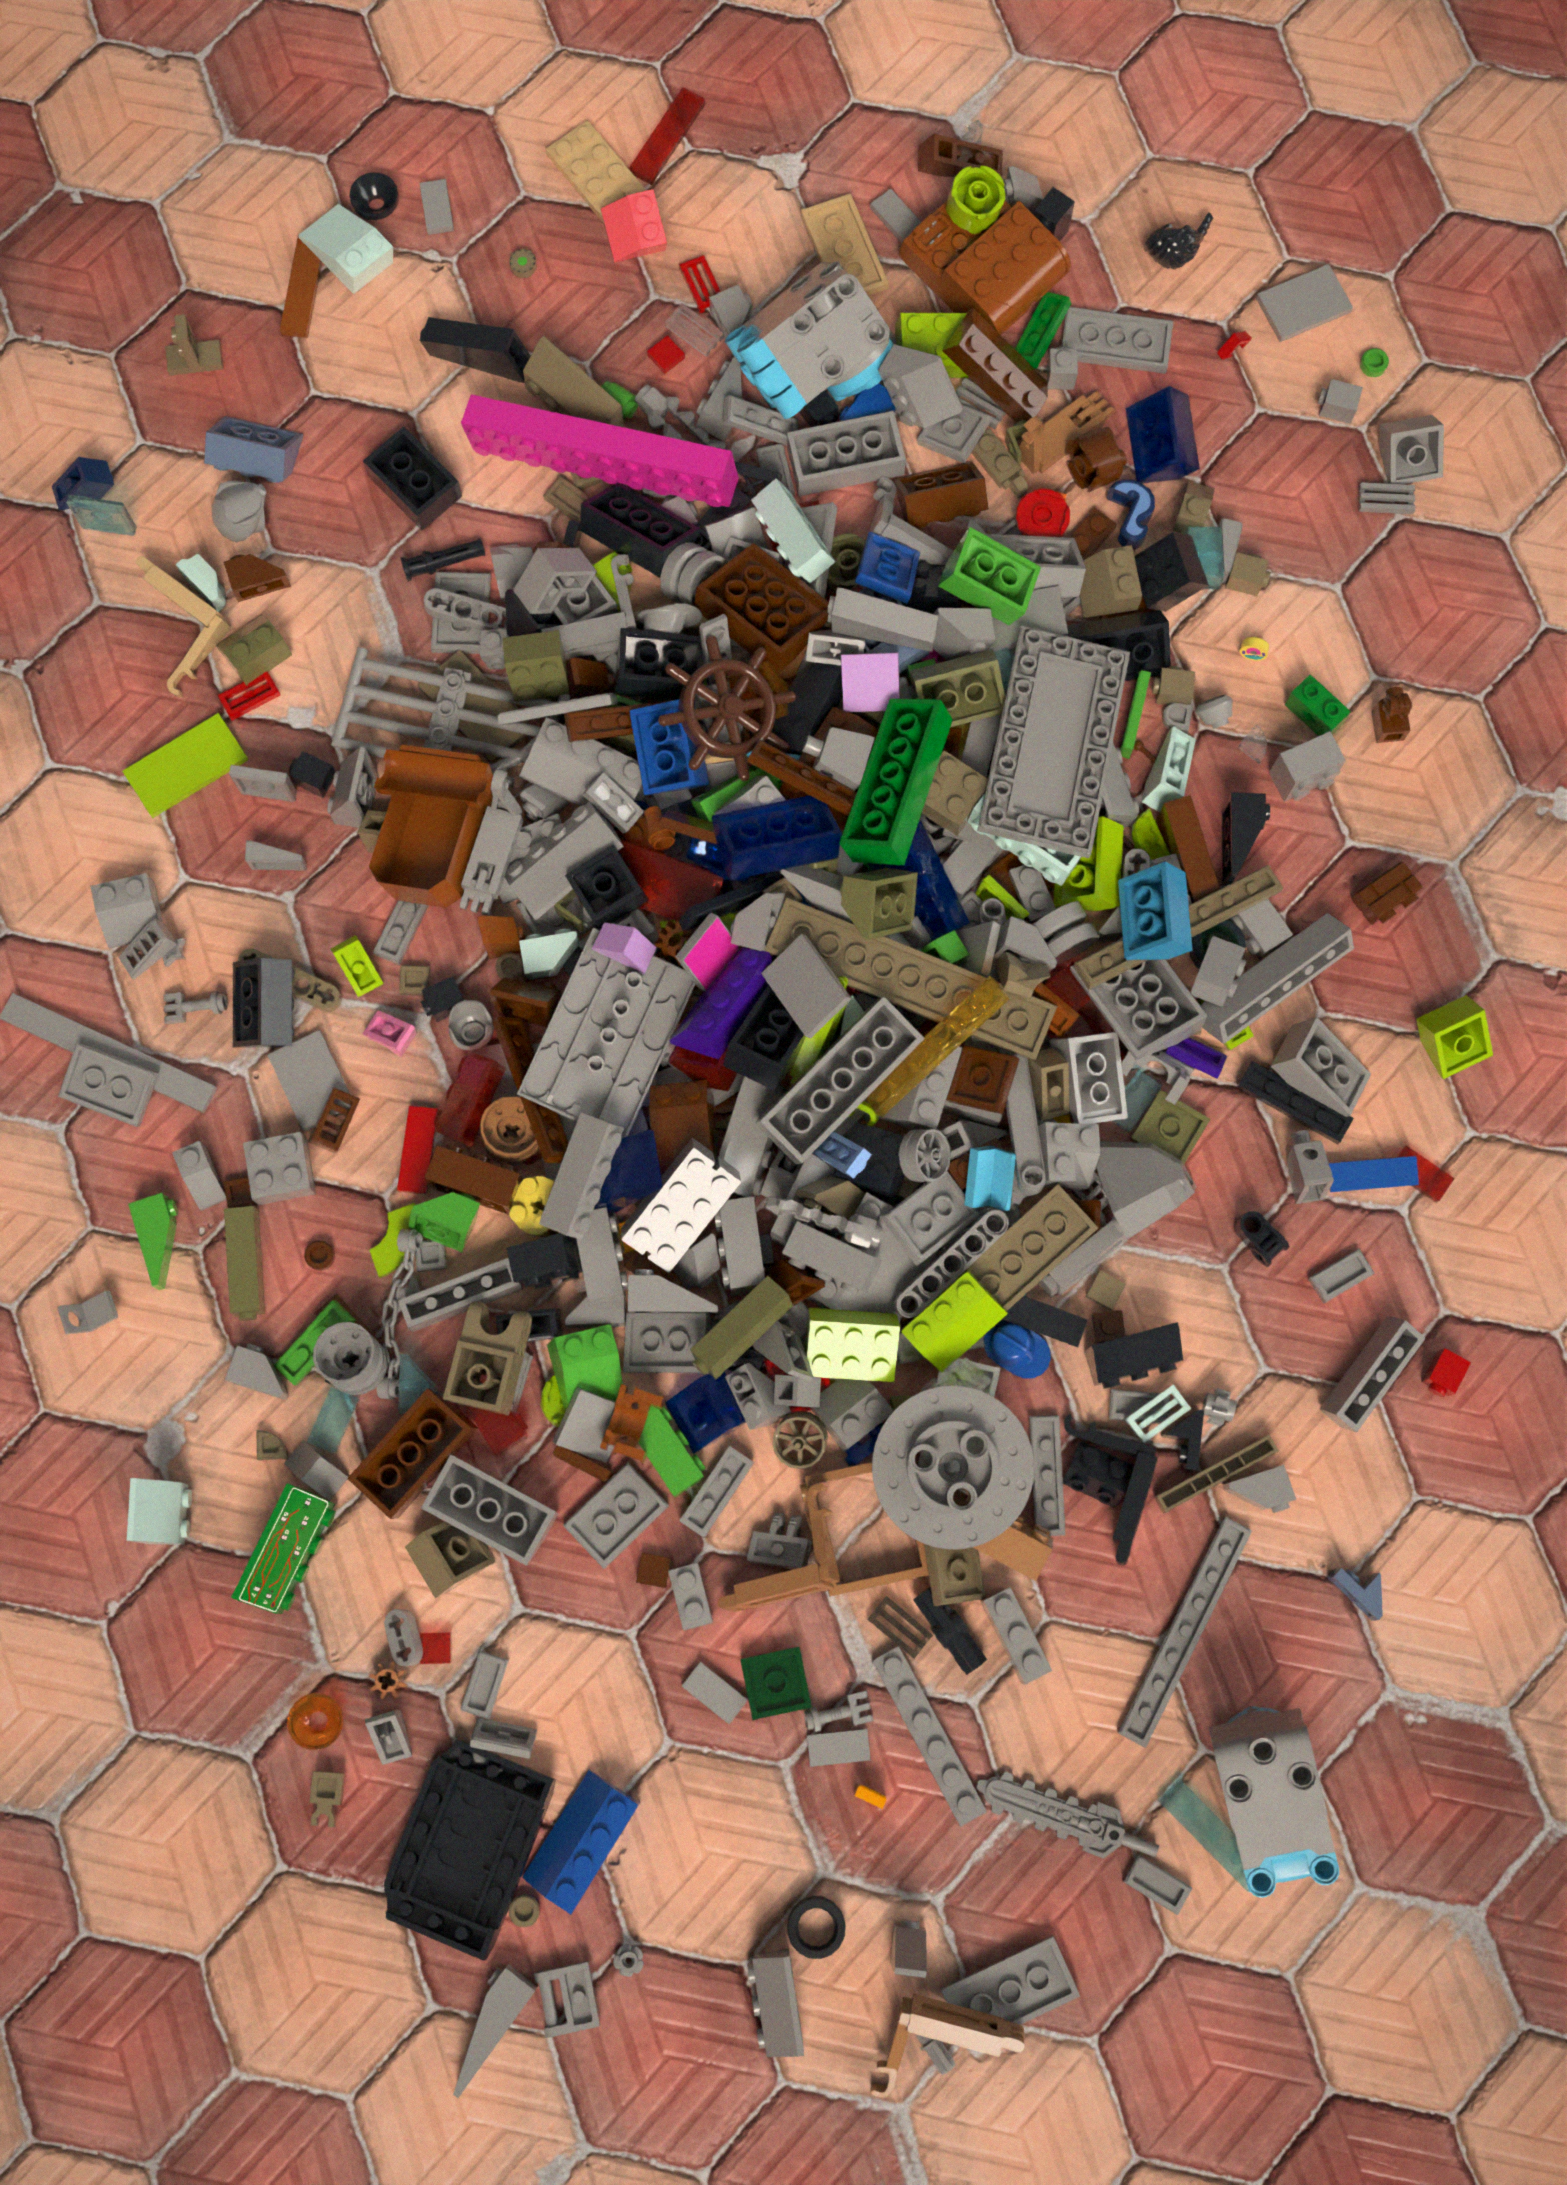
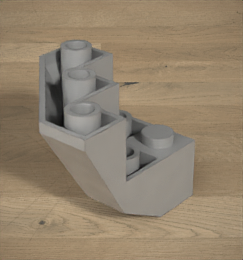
M1100 1141V1156L1096 1165L1102 1182L1100 1188L1110 1204L1114 1215L1112 1221L1119 1233L1124 1232L1127 1239L1176 1209L1195 1193L1197 1186L1183 1162L1152 1143Z

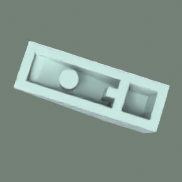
M1174 726L1170 728L1145 783L1142 803L1160 812L1164 803L1184 797L1196 739Z

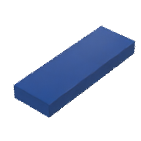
M1416 1156L1329 1163L1334 1179L1329 1189L1330 1192L1419 1185Z

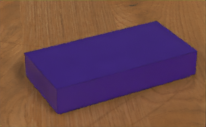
M1189 1037L1176 1045L1168 1047L1166 1050V1054L1218 1079L1227 1059L1225 1054Z

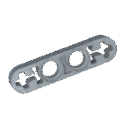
M437 588L430 589L424 596L425 611L433 617L478 630L506 628V623L504 628L501 627L502 616L506 617V608ZM439 598L441 599V604H438L437 608L432 607L431 601ZM449 601H452L451 612H447ZM462 604L467 605L471 609V613L468 616H459L455 611L456 607ZM492 612L496 614L498 620L494 624H487L483 621L482 616L485 613Z

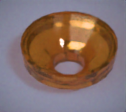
M323 1693L307 1694L296 1701L290 1709L287 1721L288 1731L294 1742L302 1748L308 1750L325 1749L332 1745L340 1736L344 1725V1716L340 1705L329 1695ZM316 1712H323L328 1720L326 1727L320 1731L313 1729L310 1724L311 1716Z

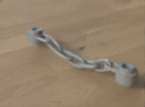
M403 1228L398 1234L397 1246L400 1252H405L404 1261L393 1275V1285L389 1298L383 1305L381 1318L385 1328L383 1347L388 1357L389 1369L388 1375H385L377 1386V1395L381 1399L393 1400L395 1397H399L402 1392V1381L397 1379L401 1355L395 1341L394 1324L397 1319V1302L401 1289L414 1271V1254L416 1250H420L423 1242L421 1233H418L415 1229ZM404 1267L409 1271L402 1281L397 1279ZM389 1305L394 1307L392 1319L386 1320L387 1307ZM387 1347H394L397 1359H390Z

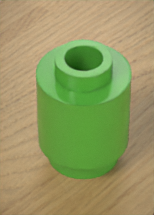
M606 381L601 386L621 404L623 420L627 417L631 418L635 414L638 404L635 402L636 396L616 382Z

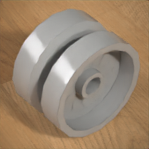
M686 542L677 546L669 554L661 572V589L664 596L676 603L694 606L697 586L727 564L728 561L722 556L708 551L695 543Z
M1078 901L1061 906L1033 924V926L1037 927L1057 961L1056 966L1078 956L1091 947L1100 937L1093 924L1083 923L1087 914Z

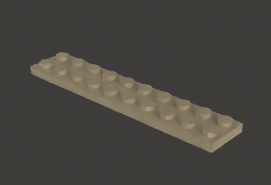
M786 898L765 948V951L769 952L772 956L778 957L801 934L806 935L837 978L840 976L847 977V986L878 999L884 996L893 1005L1029 1060H1036L1057 1006L1033 996L1028 998L1004 991L1001 983L884 936L864 939L854 924Z

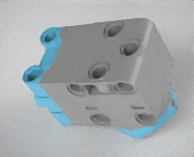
M839 261L818 264L744 325L731 332L725 339L726 345L738 362H740V368L753 386L757 387L770 408H777L784 419H789L796 415L806 404L825 389L829 391L835 401H841L846 397L853 396L877 385L882 380L878 369L894 345L889 338V327L858 279L846 272Z
M1250 1706L1233 1716L1227 1723L1208 1727L1233 1834L1236 1836L1249 1891L1254 1896L1265 1898L1274 1892L1276 1883L1303 1879L1309 1876L1321 1885L1334 1883L1339 1876V1866L1327 1820L1328 1813L1312 1745L1300 1708L1279 1712L1270 1708Z

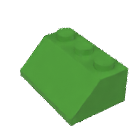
M969 527L947 561L938 587L976 608L991 609L992 617L1007 625H1011L1025 614L1041 567Z

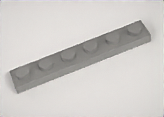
M897 1646L872 1660L959 1826L961 1827L986 1813L987 1811L900 1647Z

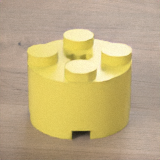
M536 1176L522 1180L509 1213L512 1221L522 1231L543 1237L559 1234V1232L539 1224L544 1211V1205L546 1206L555 1179Z

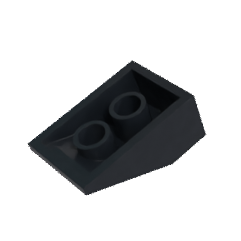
M1231 792L1221 811L1222 886L1233 883L1260 831L1264 829L1265 821H1268L1270 818V804L1266 803V794Z

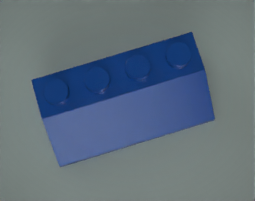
M589 1769L522 1878L546 1899L571 1915L640 1802Z

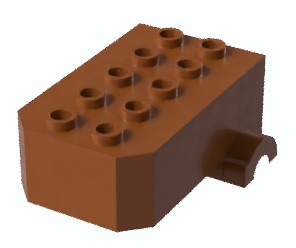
M401 744L399 751L386 749L383 758L385 763L384 774L381 778L377 777L374 785L379 794L392 795L369 868L376 881L395 900L447 908L463 896L464 890L461 883L487 806L491 807L492 805L491 782L493 773L489 763H484L478 755Z

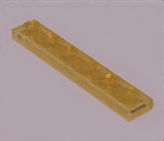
M989 976L949 1013L866 1098L876 1114L883 1117L1009 1000V997L994 978Z

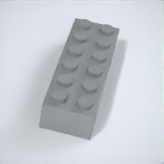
M884 996L877 999L776 1100L755 1124L795 1164H802L925 1038Z

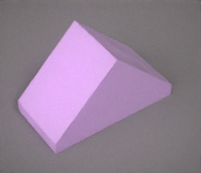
M604 923L592 950L645 974L656 947L634 927Z

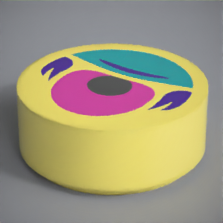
M1248 637L1241 643L1240 654L1249 660H1264L1268 655L1269 644L1261 638Z

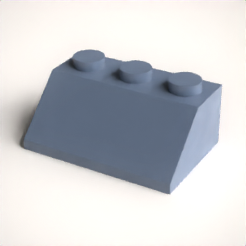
M225 416L206 431L204 463L214 465V468L217 470L225 471L231 469L239 471L243 476L265 477L269 482H283L293 472L303 440V434Z

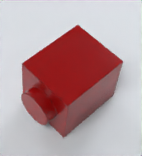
M1446 1348L1437 1351L1422 1382L1428 1385V1390L1437 1396L1444 1397L1445 1395L1456 1394L1471 1362Z

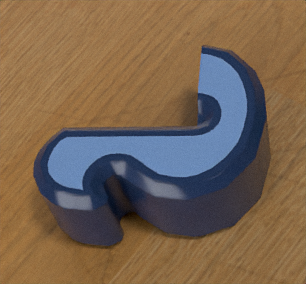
M1122 479L1111 485L1106 498L1124 507H1130L1117 540L1122 547L1132 545L1133 550H1136L1142 546L1148 532L1147 524L1155 509V497L1151 490L1142 483L1131 479Z

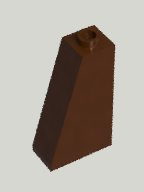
M1191 795L1164 803L1155 822L1170 855L1176 854L1181 870L1186 873L1187 895L1190 896L1191 902L1194 903L1219 890L1218 881Z

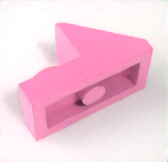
M378 1010L364 1030L363 1035L387 1047L397 1056L402 1057L414 1039L416 1030L412 1024Z

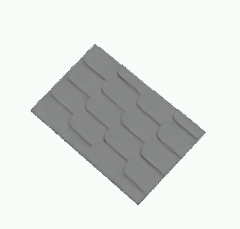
M593 927L517 1095L574 1121L578 1120L580 1112L620 1126L624 1128L621 1142L625 1143L668 1047L669 1040L692 993L695 982L685 969L653 955L645 974H642L592 950L600 932L599 929Z

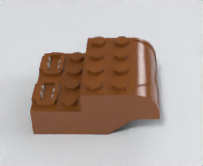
M946 201L903 240L898 256L953 312L968 313L971 308H974L978 313H981V316L1000 335H1003L1029 310L1033 302L1037 303L1070 272V257L1061 242L1020 201L1013 207L1004 201L995 223L978 234H972L960 228L952 221L946 212Z

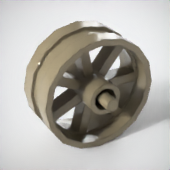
M797 1411L788 1414L780 1421L773 1435L772 1445L776 1456L782 1463L791 1468L803 1469L813 1466L820 1460L827 1447L828 1434L826 1426L820 1418L810 1412ZM794 1420L807 1422L803 1429H798ZM786 1423H789L794 1435L780 1432V1430ZM810 1424L814 1425L819 1433L809 1435L807 1430ZM779 1438L789 1440L791 1444L782 1449ZM822 1439L820 1451L808 1441ZM804 1448L815 1456L803 1460ZM792 1449L798 1451V1459L791 1457L787 1453Z

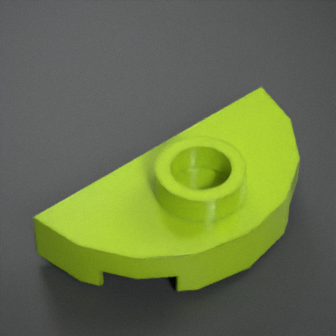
M1150 808L1143 811L1137 816L1132 827V839L1135 848L1144 850L1149 855L1150 861L1169 856L1170 853Z
M553 1375L542 1389L540 1407L545 1418L552 1425L559 1427L565 1410L556 1377Z

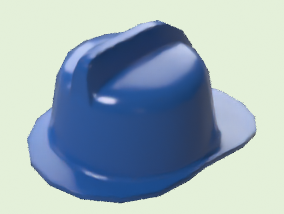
M1000 1320L984 1336V1350L987 1356L993 1362L1018 1377L1024 1379L1035 1378L1042 1375L1049 1366L1051 1360L1050 1348L1047 1342L1032 1330Z

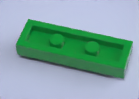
M1047 292L1042 297L1015 350L1033 368H1038L1070 308V297Z

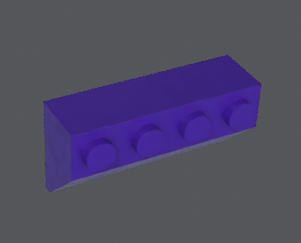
M747 947L738 950L708 990L704 991L670 1038V1044L719 1060L728 1047L729 1042L768 986L761 973L773 962L771 954Z

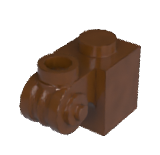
M1402 687L1387 689L1386 697L1377 702L1371 712L1376 743L1404 741L1411 731L1408 715L1412 708V702L1409 695L1403 692Z

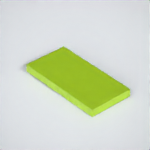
M217 713L122 772L151 817L154 818L230 771L231 765L240 766L249 759L220 714Z

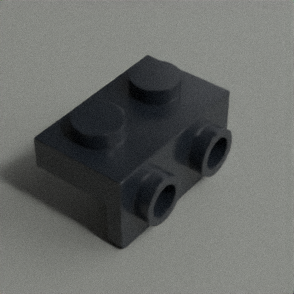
M1080 1441L1075 1449L1069 1468L1063 1477V1484L1077 1492H1082L1095 1498L1103 1504L1117 1507L1125 1494L1134 1465Z

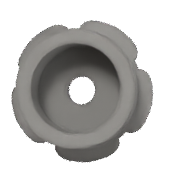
M629 1944L621 1946L618 1949V1954L613 1959L615 1968L619 1969V1973L626 1977L632 1976L633 1973H639L644 1965L642 1960L643 1952L637 1946L632 1947ZM630 1957L632 1962L627 1963L626 1958Z

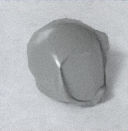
M227 481L219 485L211 507L213 523L222 536L230 541L240 542L246 540L250 535L264 530V504L267 491L262 484Z

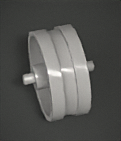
M915 1129L909 1131L904 1136L899 1150L900 1166L904 1175L909 1180L915 1182H935L946 1175L950 1165L951 1154L949 1143L942 1132L936 1129Z

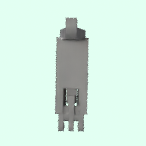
M882 476L877 482V486L881 489H878L873 496L879 504L869 532L919 551L918 563L946 565L954 551L892 514L897 488L893 481Z
M618 555L611 561L621 608L620 613L541 629L542 632L559 630L565 660L618 649L620 629L637 630L627 585L634 582L633 575L629 573L620 575L618 573L620 566H627L630 562L628 555Z
M499 769L495 770L491 782L492 805L491 807L487 806L461 883L464 893L460 902V908L466 910L469 900H473L471 911L477 913L480 903H484L482 915L486 916L490 912L493 900L498 899L523 824L522 809L508 790L510 780L506 779L507 772Z
M1111 1220L1059 1263L1039 1282V1285L1050 1297H1053L1056 1293L1061 1296L1128 1240L1124 1232L1119 1233Z

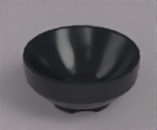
M372 172L364 174L354 181L349 197L355 212L359 216L368 220H380L394 212L398 204L399 194L396 184L390 177L382 173ZM374 199H381L384 205L382 208L374 210L369 207V203Z

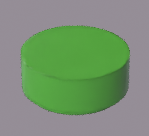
M1369 349L1362 356L1360 368L1369 377H1379L1386 371L1389 358L1381 349Z

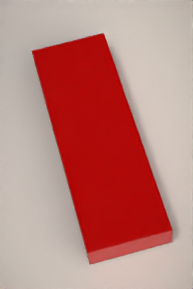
M409 1106L397 1186L398 1192L427 1195L429 1184L425 1180V1175L433 1156L439 1114L437 1108Z

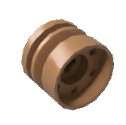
M503 1097L494 1101L484 1111L481 1119L482 1144L486 1153L494 1161L509 1165H520L529 1161L538 1152L539 1146L521 1098ZM510 1129L512 1132H515L517 1130V1138L513 1139L511 1136L506 1138V1131Z

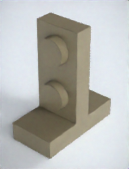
M174 315L175 327H171L173 343L177 345L165 346L169 375L222 370L223 358L220 341L197 342L186 315Z

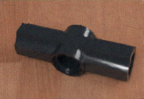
M931 1586L913 1599L916 1606L931 1625L930 1629L945 1650H949L966 1675L977 1669L987 1660L970 1636V1630L958 1613L952 1610L948 1604L934 1606Z

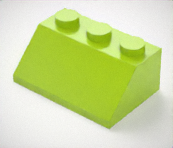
M1104 816L1098 817L1091 856L1089 858H1080L1062 886L1055 883V908H1060L1076 901L1080 902L1083 909L1088 911L1120 907L1118 880L1121 879L1123 825Z
M967 1269L919 1315L915 1316L904 1326L901 1332L929 1362L943 1373L1008 1313Z

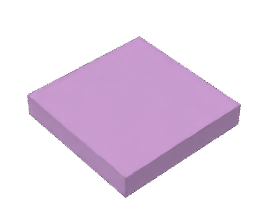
M899 652L841 655L844 711H886L890 698L900 699Z

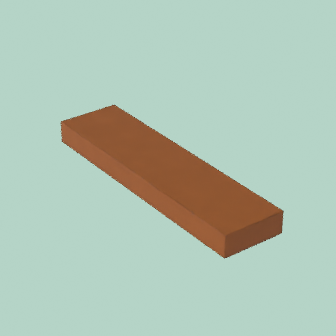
M299 237L297 238L280 333L285 336L308 338L322 261Z

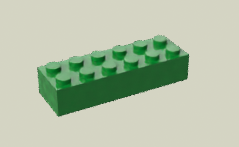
M890 698L839 843L852 862L890 865L905 864L953 721L942 700Z

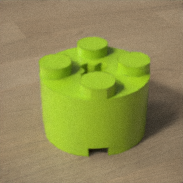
M972 166L962 169L955 177L947 199V214L957 226L972 234H978L991 227L997 220L1005 201L1006 194L1003 179L995 170L987 166H980V168H971Z

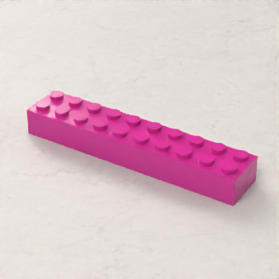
M470 395L461 421L473 451L480 455L488 456L491 454L500 456L506 461L518 460L533 467L545 466L560 473L565 471L572 472L583 478L595 477L609 484L622 483L636 490H641L642 488L649 489L664 496L668 494L676 495L686 501H703L713 507H730L739 479L733 454L730 450L477 395Z

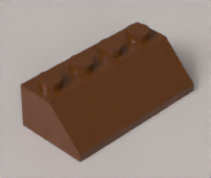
M971 308L942 351L1016 423L1022 420L1028 421L1038 414L1048 398L1047 380L974 308Z
M427 1388L347 1479L389 1519L399 1518L443 1469L449 1456H454L476 1432L478 1427L459 1409L444 1400L430 1388Z

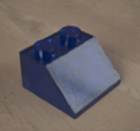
M725 1371L716 1380L710 1374L698 1378L665 1402L677 1426L688 1441L693 1454L734 1432L746 1423L725 1378L727 1376Z

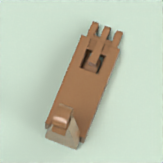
M1098 391L1088 398L1084 395L1080 396L1045 424L1037 416H1034L1023 425L1028 431L1021 436L1023 438L1019 446L1022 453L1021 462L1032 474H1035L1037 471L1042 474L1066 455L1065 449L1068 441L1095 429L1102 428L1104 422L1115 413L1116 410L1112 406L1104 412L1102 411L1108 405L1106 399H1102L1095 404L1102 396Z
M814 1484L808 1489L806 1494L816 1564L733 1585L734 1594L719 1598L718 1606L731 1612L754 1609L834 1588L833 1583L840 1582L826 1517L830 1516L833 1512L827 1508L819 1510L816 1499L819 1492L827 1490V1486Z
M914 1993L912 1999L903 1997L887 2061H877L879 2073L883 2072L889 2076L887 2084L884 2086H880L877 2083L871 2085L870 2093L878 2098H886L892 2093L909 2033L999 2057L1001 2048L1014 2052H1022L1024 2050V2027L1020 2024L1005 2021L1002 2017Z

